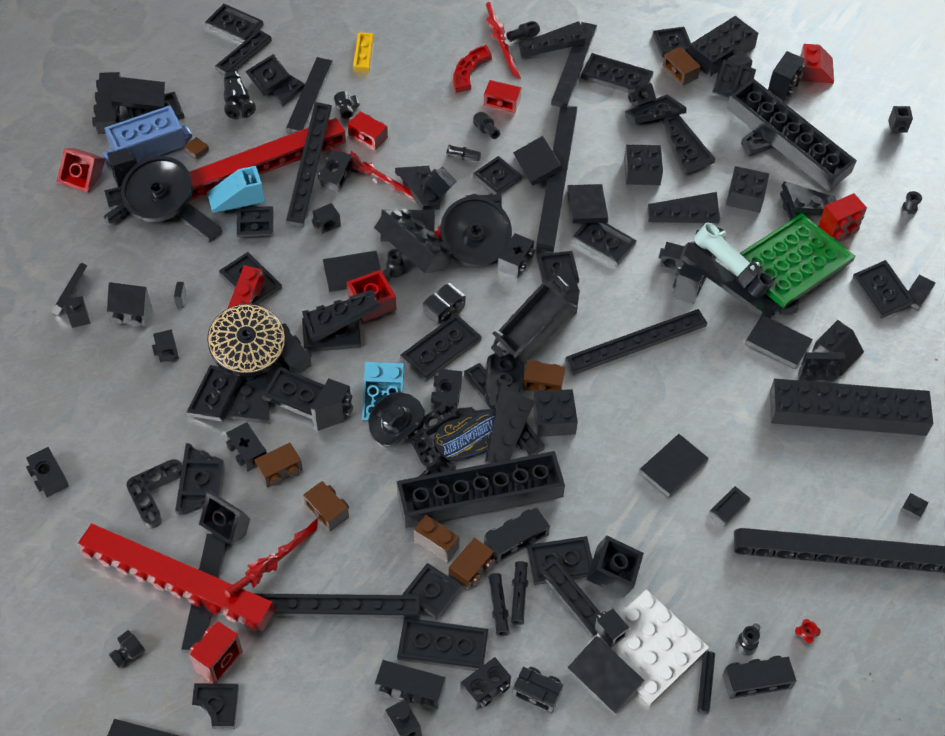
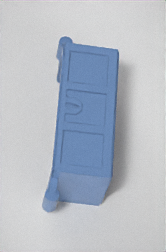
M170 105L105 127L111 149L104 152L103 157L107 165L110 166L107 154L128 147L130 154L134 153L137 163L147 158L160 156L183 148L186 145V140L192 138V134L187 125L181 126Z

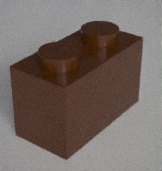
M681 47L664 55L663 67L682 86L698 79L701 66Z
M527 360L523 379L524 390L534 392L562 390L565 367L558 364Z
M291 442L254 460L256 470L267 488L279 484L290 476H296L303 470L302 461Z
M321 481L303 494L304 504L329 531L349 518L347 502L343 498L339 499L336 496V492L331 485L327 486Z
M427 515L414 529V541L447 563L459 549L460 536Z
M474 537L449 566L448 576L469 590L472 585L476 586L479 583L485 570L489 571L495 562L494 551Z

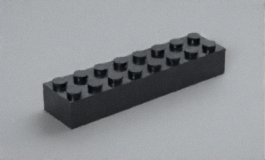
M754 78L730 96L727 109L829 192L852 173L857 162L855 158Z
M774 378L770 389L772 424L927 436L934 424L930 391L776 378Z
M555 451L397 481V495L405 528L417 526L425 515L439 522L564 497L565 490L564 479Z

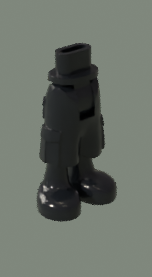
M236 71L226 72L223 94L226 103L224 106L225 114L229 118L238 119L240 115L238 104H240L242 117H250L256 110L255 103L249 100L248 90L244 86L240 75Z

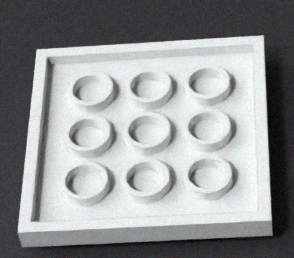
M647 589L619 614L630 628L627 637L611 648L645 680L635 693L649 706L667 691L709 649L698 636ZM597 634V636H598L605 644H607V643L603 640V638H602L599 634Z

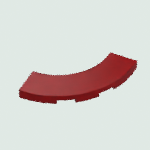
M487 45L473 49L457 63L453 74L455 93L471 90L470 77L472 72L482 63L492 60V54Z

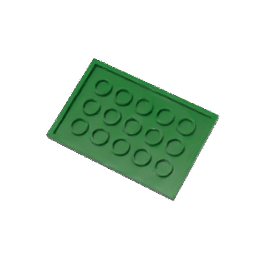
M803 213L740 252L749 263L752 261L760 263L761 272L768 274L772 278L773 286L766 294L783 309L853 262L856 257Z

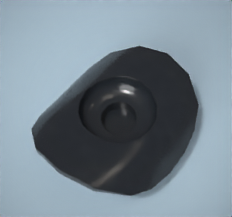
M402 392L390 393L375 404L368 418L370 433L375 441L381 445L394 446L420 426L424 420L425 410L420 401L410 394Z

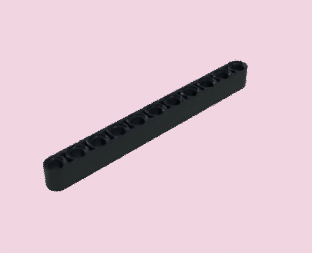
M578 106L560 107L553 153L563 170L548 177L536 243V250L554 253Z
M750 528L734 530V552L740 555L945 573V546Z

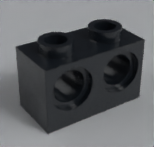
M494 657L461 681L460 691L476 710L481 706L484 708L493 701V697L497 694H504L510 688L511 675ZM492 676H498L501 678V680L495 682L492 681L490 678ZM479 688L484 692L482 694H475L473 690Z

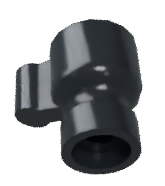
M346 91L338 92L334 96V102L339 110L340 117L342 119H350L354 115L352 108L360 106L358 96H350Z
M392 249L387 254L388 260L383 274L388 282L392 277L397 278L404 273V261L402 253L398 249Z
M755 623L752 626H747L739 634L736 641V649L740 654L750 656L756 652L760 638L759 631L761 627L759 624Z
M127 630L117 638L120 649L114 650L108 655L115 665L120 668L127 659L133 660L137 658L145 649L135 635Z

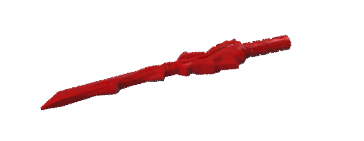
M487 2L486 8L489 17H487L486 21L491 26L490 28L494 30L492 36L499 41L512 74L521 79L515 66L514 58L509 53V46L505 43L504 24H501L500 20L496 18L492 3Z
M329 144L325 149L328 152H331L333 149L341 151ZM350 152L349 155H352L355 163L352 169L357 170L359 173H367L369 176L374 175L377 177V180L388 183L394 187V190L402 192L414 200L408 188L376 170L372 162H362L356 153Z
M318 518L307 528L295 533L294 539L287 545L278 547L276 554H270L266 558H259L256 562L248 564L247 566L250 569L245 572L246 576L224 590L225 596L231 597L249 583L254 588L260 583L264 572L276 571L278 562L317 530Z

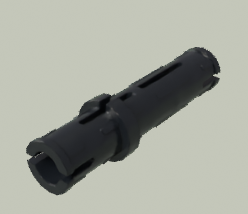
M524 561L515 562L514 579H512L511 623L514 625L524 624L526 587H528L529 583L527 580L528 563ZM521 576V588L519 589V581ZM518 597H520L519 609H518Z
M492 573L488 576L493 604L492 618L495 620L496 635L503 637L510 634L507 620L509 612L505 606L502 575L500 573Z

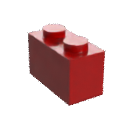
M489 80L484 92L483 106L516 113L521 101L522 87Z
M360 111L348 122V135L376 150L388 138V128L384 123Z

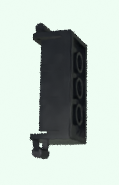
M559 276L550 281L543 278V283L498 330L500 333L497 331L492 333L496 338L491 349L500 359L512 354L516 359L527 363V360H530L578 309L565 296L569 286ZM553 283H555L563 292H561ZM498 342L507 349L506 353L497 345Z

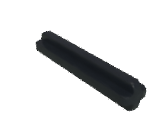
M705 651L702 659L697 711L703 714H708L710 711L715 653L712 651Z

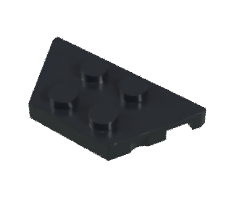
M190 443L185 445L175 508L176 515H181L204 506L208 491L213 492L219 497L221 493L224 460L211 456L204 450L199 451L193 448Z

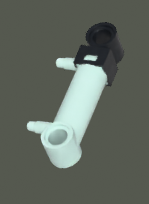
M705 223L694 236L695 243L703 249H708L737 276L735 280L743 288L747 286L752 296L756 298L763 297L773 286L772 278L768 274L761 272L760 263H755L754 261L749 263L723 239L726 236L725 231L719 232L715 225Z

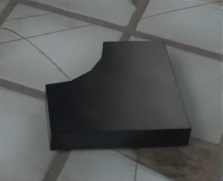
M194 683L192 706L208 713L213 729H235L239 685Z

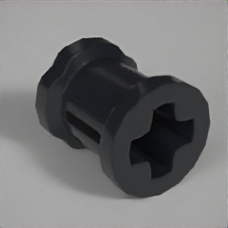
M916 191L908 192L906 201L902 205L903 211L907 214H915L918 210V204L922 201V195Z

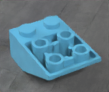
M256 166L238 169L207 192L212 213H221L225 210L239 209L244 206L258 205L265 202L263 187Z
M365 362L362 420H368L375 404L385 396L395 392L403 393L404 363Z

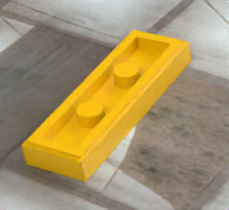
M358 32L353 71L370 72L374 33Z

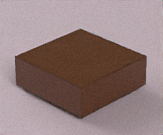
M195 137L184 146V150L197 159L208 151L209 147L206 143Z

